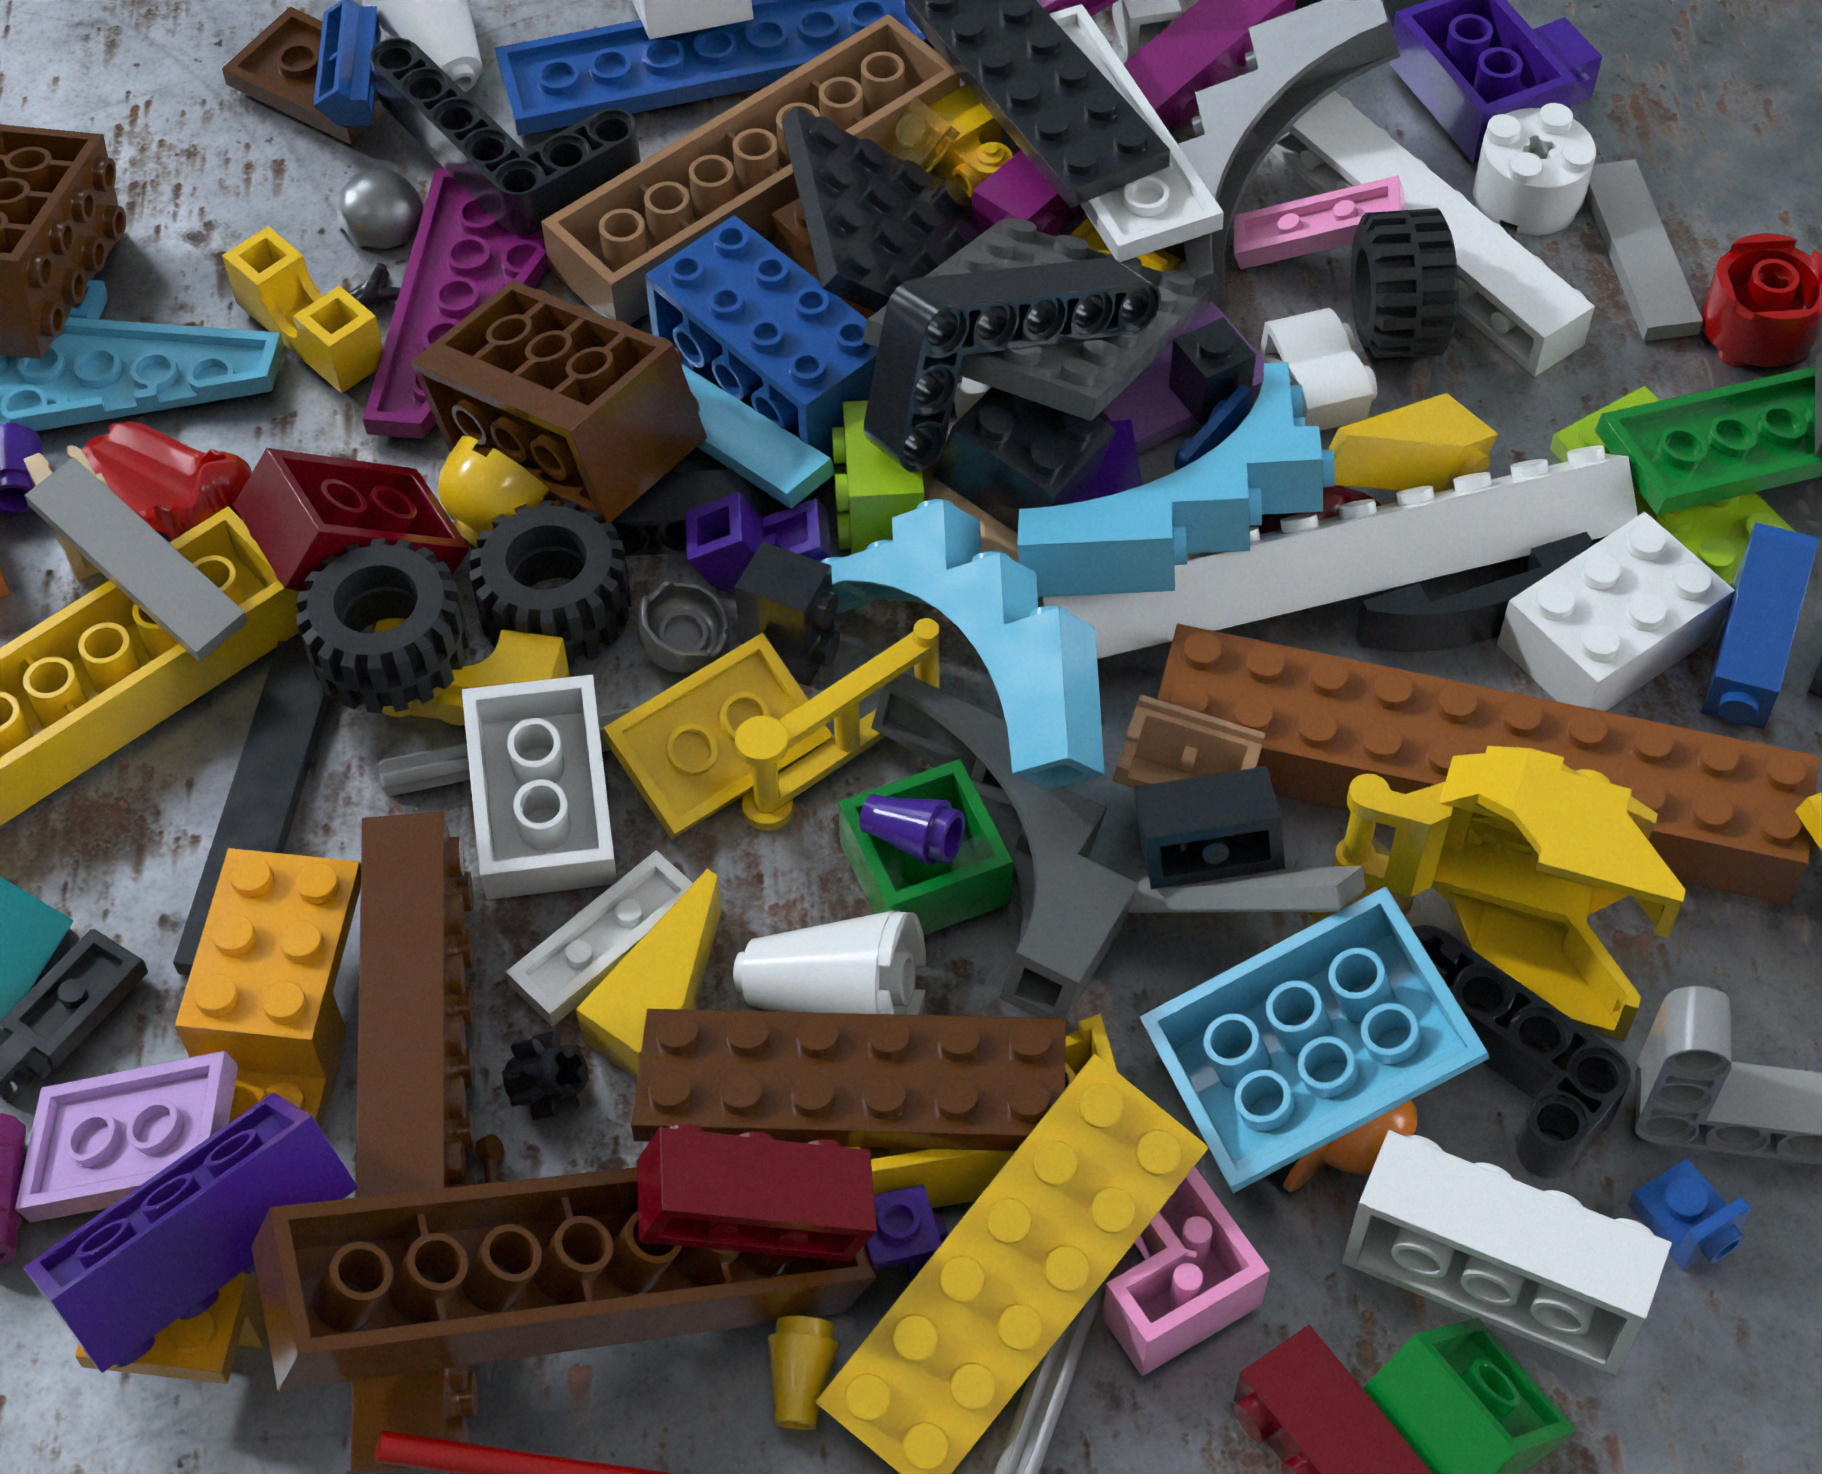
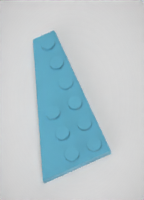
M68 317L62 334L54 339L42 359L0 355V425L16 423L36 432L272 391L285 349L281 333Z

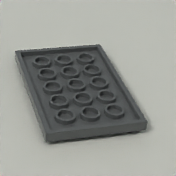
M1006 218L998 221L923 278L1115 258L1111 253L1106 254L1089 248L1088 242L1079 237L1071 235L1055 237L1037 231L1036 225L1030 221L1020 218ZM1137 257L1121 262L1122 264L1157 286L1161 294V305L1157 316L1145 329L1133 334L963 355L959 376L1092 421L1173 342V339L1177 338L1206 310L1211 288L1195 285V278L1182 271L1165 270L1161 272L1142 266V261ZM887 305L867 319L863 338L864 343L879 347Z

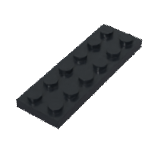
M905 0L906 15L1070 208L1169 167L1170 149L1037 0Z

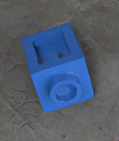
M1688 1158L1634 1191L1628 1202L1630 1208L1655 1236L1672 1242L1668 1253L1682 1270H1685L1703 1257H1706L1710 1263H1715L1734 1251L1745 1238L1740 1230L1752 1210V1207L1743 1196L1727 1205Z

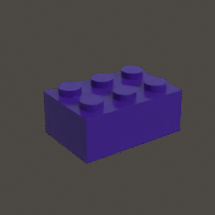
M1428 0L1396 12L1393 31L1401 57L1388 63L1473 163L1479 161L1483 138L1488 122L1493 116L1524 108H1542L1549 103L1563 104L1571 109L1577 78L1507 0Z

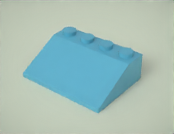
M1387 887L1370 894L1140 1016L1144 1027L1233 1193L1489 1059L1486 1048Z

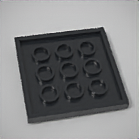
M795 107L781 121L822 289L876 313L888 304L890 296L901 284L912 279L925 277L980 236L972 218L970 198L966 191L956 182L951 180L944 181L924 171L914 161L902 160L882 150L872 140L867 138L860 139L838 128L836 124L826 117H815Z

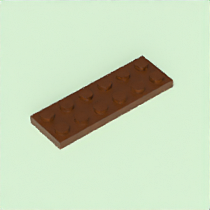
M647 1009L631 1122L634 1141L650 1142L659 1127L668 1128L678 1124H692L710 1133L738 1136L747 1132H764L772 1135L775 1140L808 1143L815 1140L828 1139L838 1141L844 1147L1016 1151L1065 1090L1066 1018Z

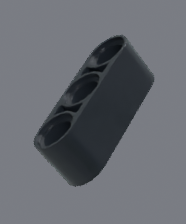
M732 469L666 473L616 517L611 524L617 530L618 540H622L625 556L687 553L685 512L740 492L757 513L764 518L770 516L769 494Z

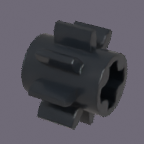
M551 1031L533 1035L532 1039L516 1042L510 1046L514 1057L507 1062L502 1071L504 1088L511 1099L510 1104L512 1107L531 1105V1116L534 1121L558 1117L559 1112L579 1108L580 1102L577 1095L584 1090L589 1076L586 1060L580 1052L578 1045L560 1046L559 1032Z

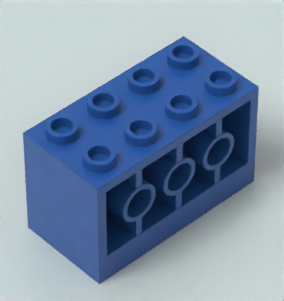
M735 215L645 274L652 335L666 338L672 342L682 356L683 365L745 403L756 412L775 422L782 429H786L797 436L805 444L811 445L830 457L833 467L846 466L845 463L834 464L832 427H844L843 402L865 401L869 398L878 347L863 342L867 322L864 316L837 295L822 289L821 283ZM834 475L807 497L812 500L835 483Z

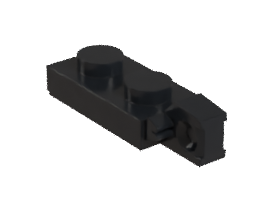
M90 929L0 1021L2 1029L0 1033V1099L8 1104L32 1082L34 1076L42 1080L52 1072V1069L56 1070L148 973L144 960L96 929Z

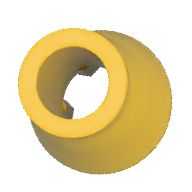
M784 1316L777 1319L775 1333L768 1336L775 1407L774 1425L795 1430H813L817 1428L820 1406L815 1401L828 1385L840 1343L833 1339L835 1325L832 1322L807 1316Z

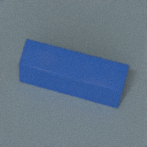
M341 0L323 14L313 106L337 126H372L376 84L370 61V53L374 46L380 43L381 27L377 6H359L353 0Z

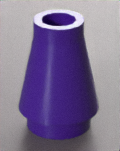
M871 794L862 807L859 826L861 832L876 836L931 866L937 861L950 863L955 858L962 843L965 818L963 812L952 809L948 800L892 798Z

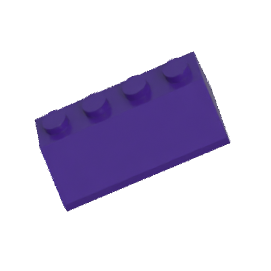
M273 1092L27 1264L23 1269L85 1354L99 1371L103 1373L113 1365L119 1368L138 1360L154 1345V1335L178 1318L188 1320L207 1310L218 1299L220 1295L218 1289L241 1272L245 1274L256 1272L251 1246L270 1207L340 1200L359 1187L314 1118Z

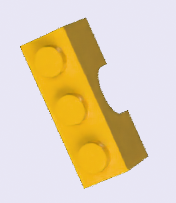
M269 226L222 255L236 303L269 332H280L283 344L341 394L377 370L383 351V344L376 316L340 285L323 296L308 273L304 256Z
M391 618L378 621L373 633L391 630L399 626L406 619ZM501 630L493 653L480 663L463 666L462 670H452L454 681L446 689L440 687L433 689V699L424 704L419 699L408 702L409 710L395 712L393 706H384L382 713L393 717L413 715L435 718L452 725H465L462 689L569 677L570 672L563 638Z

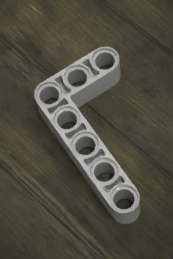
M1705 986L1678 988L1669 992L1664 998L1635 1065V1133L1648 1142L1660 1145L1822 1165V1073L1732 1062L1730 999L1728 996L1717 989Z

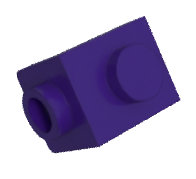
M924 1184L874 1195L877 1231L866 1243L874 1269L878 1270L904 1264L909 1284L948 1236L942 1214L933 1215Z

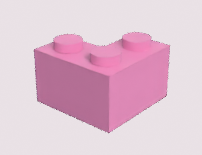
M1195 1166L1134 1242L1145 1258V1261L1106 1283L1102 1319L1141 1376H1144L1262 1306L1270 1269Z

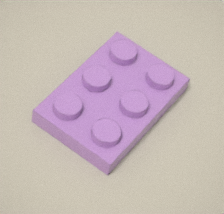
M225 1051L42 1087L15 1210L31 1223L109 1208L229 1124L238 1064Z

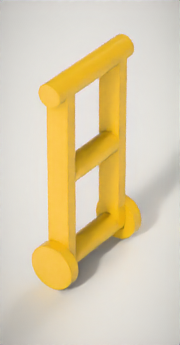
M929 618L918 620L914 625L912 633L780 720L770 716H754L745 720L738 727L735 734L736 751L744 762L751 765L753 789L744 794L742 798L743 816L749 825L763 831H772L783 827L793 815V798L886 737L871 728L876 709L860 719V701L913 666L915 678L939 689V625L936 621ZM834 719L835 737L778 774L777 762L786 755L789 748Z

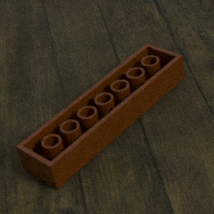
M637 1167L270 1207L251 1246L278 1392L776 1323L778 1318L784 1316L818 1317L845 1313L876 1278L866 1244L850 1262L639 1242Z

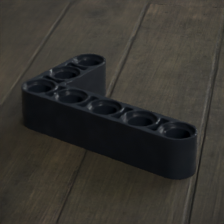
M389 38L375 45L370 53V61L381 105L506 230L513 234L531 235L543 230L541 221L641 162L636 120L632 114L625 110L611 108L598 111L525 151L414 42L404 38Z
M1112 258L916 278L904 282L890 296L885 311L864 419V434L867 440L909 472H920L935 463L945 445L963 355L1126 335L1142 331L1151 324L1161 305L1159 288L1118 260Z

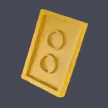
M762 632L603 727L601 735L670 839L673 840L753 789L751 765L744 762L736 751L735 734L738 727L745 720L754 716H770L780 720L809 700ZM822 726L789 748L786 755L777 762L778 774L832 739L833 735L827 726Z

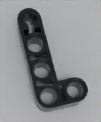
M1430 925L1411 927L1447 987L1452 986L1449 990L1486 1048L1489 1059L1482 1063L1534 1099L1527 1111L1516 1141V1153L1520 1163L1529 1172L1542 1178L1554 1179L1565 1176L1574 1169L1612 1123L1631 1081V1070L1626 1059L1613 1047L1448 932ZM1467 1003H1479L1490 1011H1477ZM1524 1042L1536 1043L1547 1052L1533 1051ZM1581 1082L1593 1083L1599 1086L1605 1093L1591 1092ZM1540 1129H1553L1561 1133L1566 1141L1552 1140L1546 1137Z

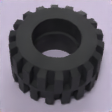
M1438 208L1367 212L1362 216L1353 240L1351 257L1352 307L1359 341L1370 359L1442 355L1448 348L1457 318L1458 270L1453 237L1444 215H1442Z
M553 500L540 501V507L530 509L527 504L514 508L516 514L511 517L503 514L492 521L494 530H483L476 539L478 549L471 550L469 559L471 571H469L481 627L485 636L491 637L492 645L495 648L501 630L562 637L568 666L576 664L575 657L585 655L589 660L600 654L599 645L601 643L611 645L619 637L617 627L626 626L629 619L628 607L631 606V591L622 540H618L615 527L611 522L603 523L601 514L590 508L585 512H580L579 504L566 501L563 507L554 506ZM552 578L572 580L563 586L553 589L530 588L538 582Z
M373 539L371 546L359 548L358 543L345 547L346 554L340 557L331 554L321 561L324 570L321 572L311 571L304 581L307 591H302L298 594L296 605L299 613L296 614V621L317 681L320 680L323 690L331 698L339 695L342 705L352 709H356L361 703L365 704L367 713H382L384 706H393L395 712L409 710L408 702L419 699L424 704L434 698L433 689L436 687L446 689L454 681L452 670H462L466 661L464 649L469 648V635L456 582L453 580L451 570L444 561L437 562L435 553L425 547L415 552L412 542L398 540L395 546L387 545L386 539ZM391 618L406 619L399 626L385 632L361 633L369 625L381 620Z

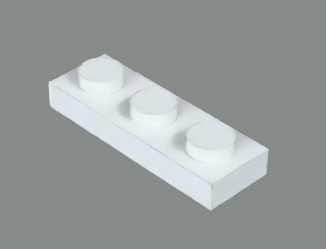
M655 850L508 969L506 976L509 986L553 1027L588 997L693 883Z

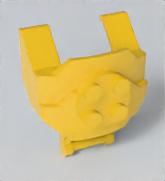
M1487 746L1485 753L1453 756L1445 782L1408 794L1391 791L1388 783L1382 777L1375 774L1366 773L1358 775L1352 780L1347 795V805L1351 811L1346 836L1336 847L1334 866H1363L1365 885L1380 889L1387 887L1391 892L1409 897L1432 887L1449 903L1466 946L1588 1031L1625 1041L1638 1011L1641 996L1586 920L1588 915L1629 895L1635 898L1655 924L1653 935L1668 939L1683 904L1686 890L1648 841L1656 824L1658 813L1632 797V789L1611 784L1609 779L1602 773L1589 769L1574 771L1563 764L1564 757L1531 748ZM1377 823L1396 828L1389 856L1376 853L1372 845Z

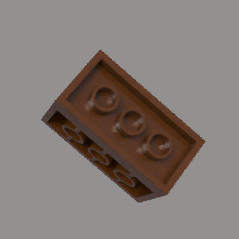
M0 124V355L42 359L54 339L62 334L72 307L75 308L76 304L82 302L85 296L87 281L92 280L97 271L103 269L109 252L116 241L122 239L125 233L126 214L124 208L118 206L114 187L116 166L114 160L108 158L103 134Z
M514 280L507 283L411 361V365L450 453L462 436L473 437L479 440L472 449L473 451L487 457L491 450L495 448L539 479L549 489L545 497L554 501L558 499L563 505L566 501L578 503L580 512H585L591 508L601 514L603 523L612 522L707 438L698 414L700 411L698 401L691 393L682 369V356L672 342L666 338L656 337L635 329L623 321L607 318L590 311L582 305L569 303L550 295L544 290H537Z

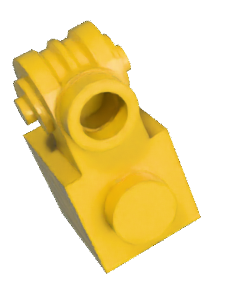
M966 84L916 114L915 150L919 159L926 167L934 168L947 180L959 184L966 191L969 198L972 197L973 190L1013 157L1011 150L1001 143V125Z

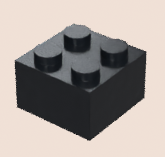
M991 387L952 426L932 477L1018 534L1019 509L1070 504L1095 478L1117 429L1097 416L1092 421Z

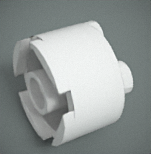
M1549 103L1542 108H1524L1493 116L1488 122L1475 175L1473 198L1478 210L1499 225L1501 220L1517 225L1516 233L1528 236L1552 234L1567 228L1575 220L1576 213L1582 208L1596 158V147L1592 136L1584 126L1573 119L1572 111L1563 104Z

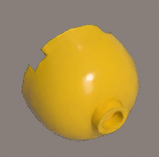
M462 436L448 455L440 471L437 495L439 503L453 521V524L469 548L474 550L478 549L476 539L483 530H494L493 520L502 514L507 517L515 515L516 511L514 508L527 504L529 509L540 507V501H544L543 498L549 489L524 467L502 452L493 448L488 456L485 457L472 450L479 440L469 436ZM558 499L553 501L554 506H561Z

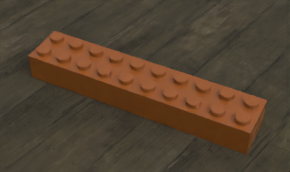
M1178 623L1176 625L1157 700L1266 733L1256 767L1267 766L1276 796L1350 811L1347 805L1349 785L1358 775L1366 773L1378 775L1388 783L1391 791L1408 794L1445 782L1453 756L1485 753L1487 746L1531 748L1564 757L1563 764L1574 771L1581 769L1594 770L1605 775L1611 784L1632 789V797L1658 813L1656 824L1648 841L1679 882L1789 905L1808 865L1811 835L1795 813V810L1807 797L1816 794L1819 755Z

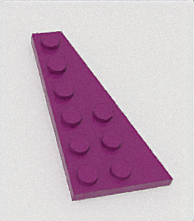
M435 168L363 417L365 430L368 435L425 439L437 421L414 372L411 361L511 280L534 288L549 268L543 230L531 235H518L509 232L445 168Z

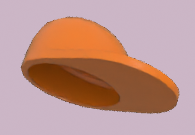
M1409 1100L1299 1158L1286 1177L1283 1185L1288 1192L1297 1190L1310 1180L1325 1164L1344 1173L1359 1176L1370 1175L1388 1130L1403 1136L1414 1135L1417 1127V1108L1413 1100Z

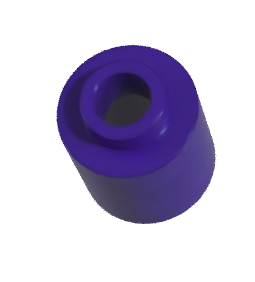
M16 423L0 425V512L6 514H20L31 510L25 494L35 486L23 459L37 453L42 455L40 436L32 429Z

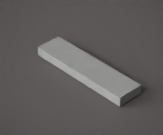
M1636 159L1594 164L1585 197L1643 341L1699 335L1703 323L1702 316Z
M74 456L25 494L31 509L199 663L248 622L244 610Z
M1363 866L1285 867V869L1152 890L1147 869H1118L1115 871L1139 883L1128 913L1339 912L1366 889Z

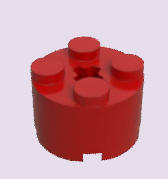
M1761 233L1740 238L1732 244L1729 252L1724 256L1721 255L1717 262L1701 314L1704 332L1712 344L1718 348L1720 360L1732 367H1744L1748 364L1774 367L1789 363L1798 364L1807 359L1822 325V255L1813 249L1810 256L1804 251L1795 248L1796 239L1780 234Z

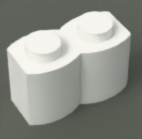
M1331 308L1265 322L1260 345L1261 356L1267 363L1288 362L1290 386L1302 385L1303 417H1305L1306 426L1319 425V429L1322 431L1368 419L1371 402L1377 397V382L1372 369L1368 365L1363 366L1361 360L1355 354L1354 335L1347 323H1341L1339 317Z

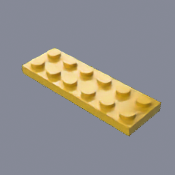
M1094 1054L816 1399L815 1403L900 1474H952L1201 1159L1209 1146Z

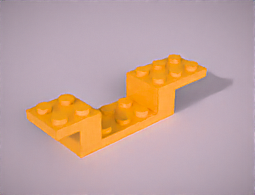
M228 848L174 1026L189 1058L225 1051L238 1064L229 1123L274 1092L310 1114L319 1128L322 1129L347 1034L333 990L361 889L360 861ZM241 1272L218 1289L220 1292L218 1299L207 1310L188 1320L178 1318L154 1335V1345L138 1360L124 1367L118 1368L113 1365L107 1370L228 1384L238 1345L264 1348L267 1338L256 1272L251 1274ZM78 1344L75 1357L81 1367L98 1369Z

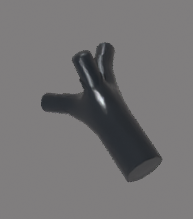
M377 263L369 277L348 293L368 308L384 302L397 301L401 288L384 286L389 278V272L384 264Z

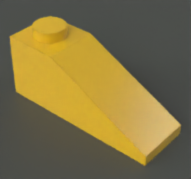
M1444 393L1338 428L1328 448L1333 449L1335 485L1399 491L1419 486H1433L1434 493L1455 488L1454 478L1486 472L1491 461L1488 454L1499 434L1448 393Z
M706 869L576 1008L583 1042L636 1080L638 1078L647 1009L696 1010L722 911L718 875Z

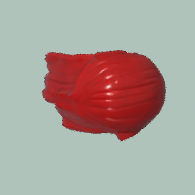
M131 421L110 424V434L94 437L86 442L87 446L81 448L95 475L102 473L108 488L154 530L166 533L172 541L228 506L242 520L233 504L252 471L250 465L235 454L224 451L219 452L214 449L204 453L145 424Z

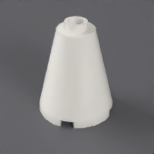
M360 0L363 6H377L380 27L389 38H404L414 42L464 92L469 91L476 84L477 79L482 73L483 66L468 0Z
M893 910L754 938L749 941L745 952H739L736 956L733 969L734 985L738 992H743L745 1001L749 1006L772 1012L922 1015L925 989H915V967H926L923 930L915 913Z

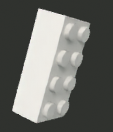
M1388 1130L1359 1201L1342 1264L1473 1318L1478 1317L1481 1321L1617 1376L1647 1318L1672 1242L1655 1236L1648 1227L1637 1221L1624 1218L1612 1219L1584 1208L1577 1199L1566 1193L1555 1190L1542 1191L1516 1181L1505 1170L1493 1164L1483 1162L1474 1164L1443 1152L1439 1145L1425 1137L1418 1135L1403 1136Z

